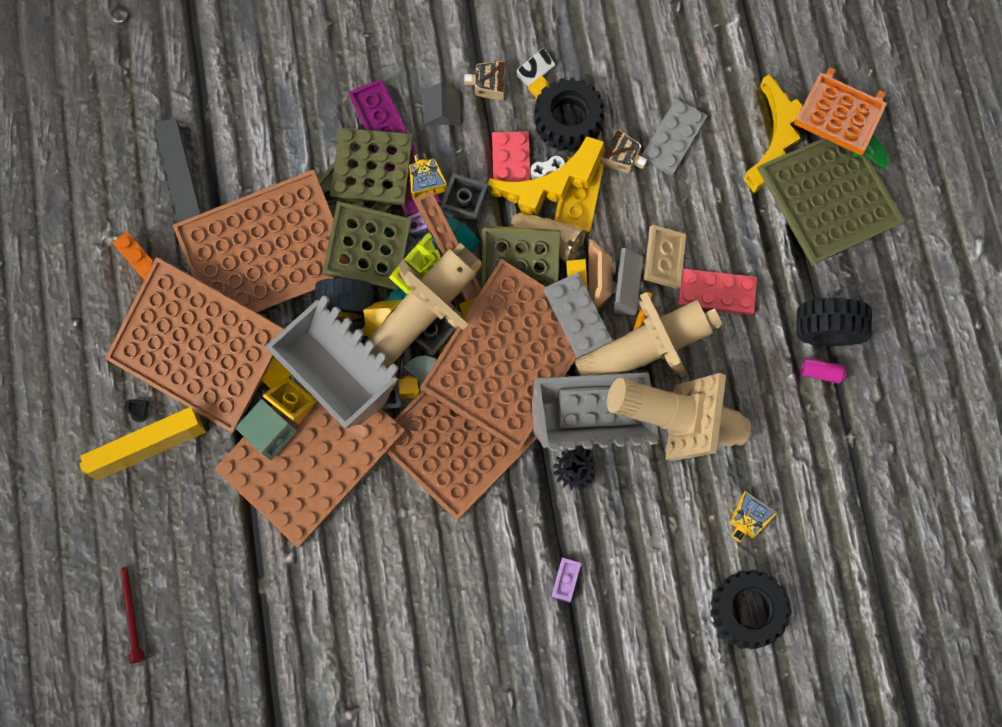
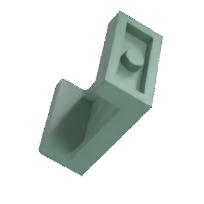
M262 399L235 427L258 451L270 460L297 433L294 427Z

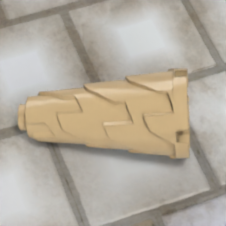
M520 212L515 214L511 221L513 227L518 228L523 226L524 228L559 229V259L565 263L566 261L575 260L579 253L577 249L579 246L582 247L585 239L584 229L549 218L544 219Z

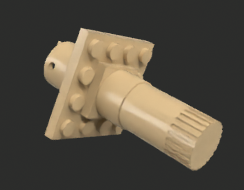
M461 243L453 251L449 249L423 278L403 260L398 266L401 270L399 273L404 282L409 286L410 292L363 345L365 346L371 340L375 344L372 354L377 357L380 352H383L387 356L383 365L388 369L437 317L442 319L446 316V319L454 328L460 327L464 330L468 323L451 302L477 275L474 271L482 262Z
M646 292L640 295L642 301L639 302L647 319L643 320L645 325L574 361L580 376L626 374L662 358L664 361L667 360L674 374H679L682 378L688 374L677 350L712 334V329L721 327L722 322L715 308L704 313L698 300L660 317L650 296Z
M721 373L677 384L673 392L624 378H617L611 385L607 395V408L610 413L668 430L665 460L676 461L717 453L718 444L727 447L735 444L741 446L748 440L751 432V423L747 417H743L739 411L722 407L726 375Z

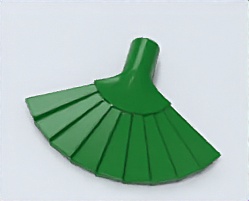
M872 135L862 156L868 157L885 169L888 161L887 152L880 140ZM853 152L854 157H860V156H861V155H859V154Z

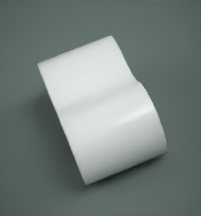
M553 156L547 162L534 163L531 166V180L557 170L556 167L558 169L565 164L563 158Z

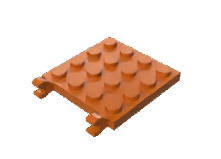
M829 67L826 74L820 72L794 124L862 156L887 103L882 101L886 92L879 90L876 97H872L832 78L836 69Z

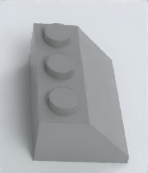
M622 248L619 258L613 314L635 316L637 310L640 311L641 308L639 304L641 299H638V296L643 291L644 282L640 281L641 275L645 273L646 264H642V256L626 248Z

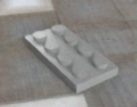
M675 99L641 156L648 159L647 164L673 176L708 115Z
M578 272L543 289L577 358L612 342Z
M611 387L560 388L559 428L635 425V419L608 411L607 395Z

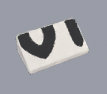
M542 48L517 69V76L529 86L541 75L544 76L555 66V63L546 50Z

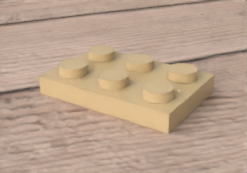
M656 225L650 226L644 280L676 289L681 287L686 234Z

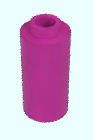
M808 357L804 358L801 369V376L838 384L842 380L845 381L847 375L844 365Z

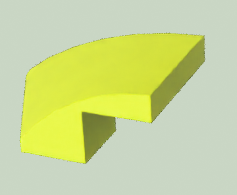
M427 233L404 258V261L422 278L440 260V253L438 249H435L430 233ZM397 267L389 278L408 294L410 292L409 286L402 279L399 273L401 270Z

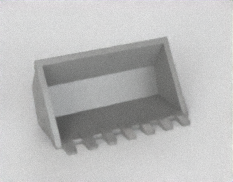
M324 295L320 301L316 300L265 347L346 429L350 426L361 425L385 405L394 385L398 381V378L395 376L398 367L393 363L387 369L383 365L387 356L380 352L375 357L372 354L375 344L370 340L364 346L360 342L364 335L363 332L358 329L353 335L349 331L352 321L346 318L341 323L338 320L341 312L340 309L336 306L330 312L327 309L329 298Z
M649 372L535 379L532 398L535 436L541 442L543 448L549 447L551 451H559L560 446H565L568 450H575V445H582L585 449H592V444H598L601 448H608L609 443H615L618 447L625 446V442H631L635 446L642 445L641 441L658 444L659 434L657 426L635 420V425L559 428L560 388L611 387L617 378H624L651 386Z

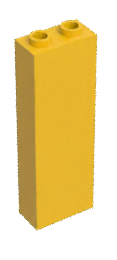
M189 407L81 455L82 462L80 467L84 474L87 473L89 477L99 481L206 433L200 416L192 407Z

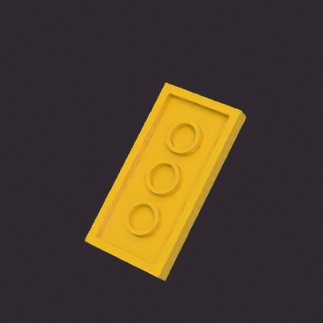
M599 164L589 189L585 187L578 188L571 183L564 201H558L554 221L580 227L585 230V234H590L604 164Z

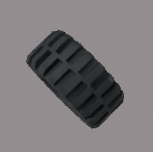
M561 78L559 82L553 81L549 83V88L546 86L541 90V94L536 99L534 125H536L537 134H541L543 142L548 141V146L552 148L556 146L559 151L568 149L569 152H574L575 148L580 149L586 136L593 139L598 138L600 130H602L605 110L604 102L600 99L601 95L598 91L594 92V86L591 84L586 85V81L581 79L580 81H575V78H570V80ZM573 104L585 112L586 119L580 124L566 126L557 122L552 116V112L560 105Z
M819 298L818 300L803 302L796 311V335L800 341L810 345L840 347L867 342L872 336V308L868 303H864V301L846 298Z
M757 570L739 571L722 581L714 591V597L710 603L712 605L710 616L713 617L714 628L719 630L718 634L722 638H726L729 644L737 645L738 648L742 649L762 648L777 641V638L784 634L785 627L789 625L790 620H788V616L791 615V608L788 607L790 599L789 596H785L784 591L786 590L783 585L780 587L777 584L778 580L776 578H770L768 573L763 571L759 573ZM754 591L765 600L768 607V618L759 628L748 629L741 626L735 620L732 613V602L739 593Z

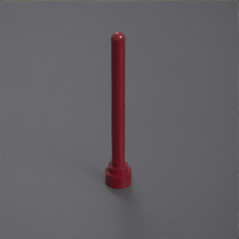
M122 567L120 575L131 644L128 659L129 664L143 662L146 659L145 652H142V648L139 647L129 572L126 567Z

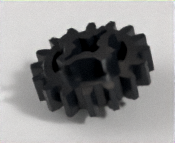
M577 448L575 452L568 450L567 454L562 451V458L556 457V461L559 464H554L553 468L558 470L553 474L554 476H559L557 483L562 481L563 488L569 485V489L572 491L573 487L576 486L579 491L581 485L585 488L588 486L586 481H593L590 475H595L596 473L595 470L591 469L595 467V463H590L592 456H585L587 451H583L581 454L579 453V448ZM576 457L582 459L584 462L578 461ZM568 459L567 466L561 468L563 462ZM572 465H575V468H579L577 473L571 470ZM587 471V475L581 480L580 475ZM565 476L570 477L573 481L566 479Z

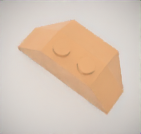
M589 240L588 293L597 311H599L611 300L612 293L616 292V282H612V275H615L616 268L615 264H612V257L594 240Z

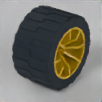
M331 278L320 280L315 284V301H320L321 297L326 295L329 298L327 309L330 312L336 306L340 309L339 321H344L346 318H349L351 321L365 320L363 310L373 305V285L369 282L349 278Z

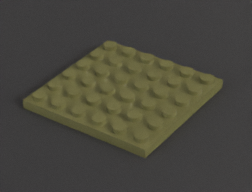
M825 138L766 162L757 168L812 266L905 222L868 157H854L852 151Z

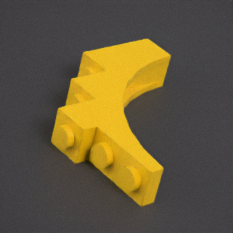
M770 75L763 78L760 87L765 93L772 109L774 122L772 141L767 153L755 166L746 172L744 177L745 182L754 193L767 186L757 168L766 162L785 155L787 151L797 146L800 140L799 132L793 127L796 126L794 123L803 104L797 99L790 102L789 96L782 92L778 82L772 79Z
M586 136L575 155L554 172L534 180L522 182H503L489 179L487 183L489 192L498 198L501 196L505 197L512 203L518 202L522 213L538 216L545 198L547 197L554 202H557V200L563 202L571 183L578 188L585 187L589 189L605 152L604 142Z

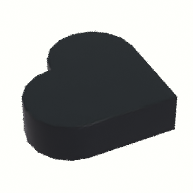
M130 399L125 403L124 407L135 422L142 423L147 418L149 401Z

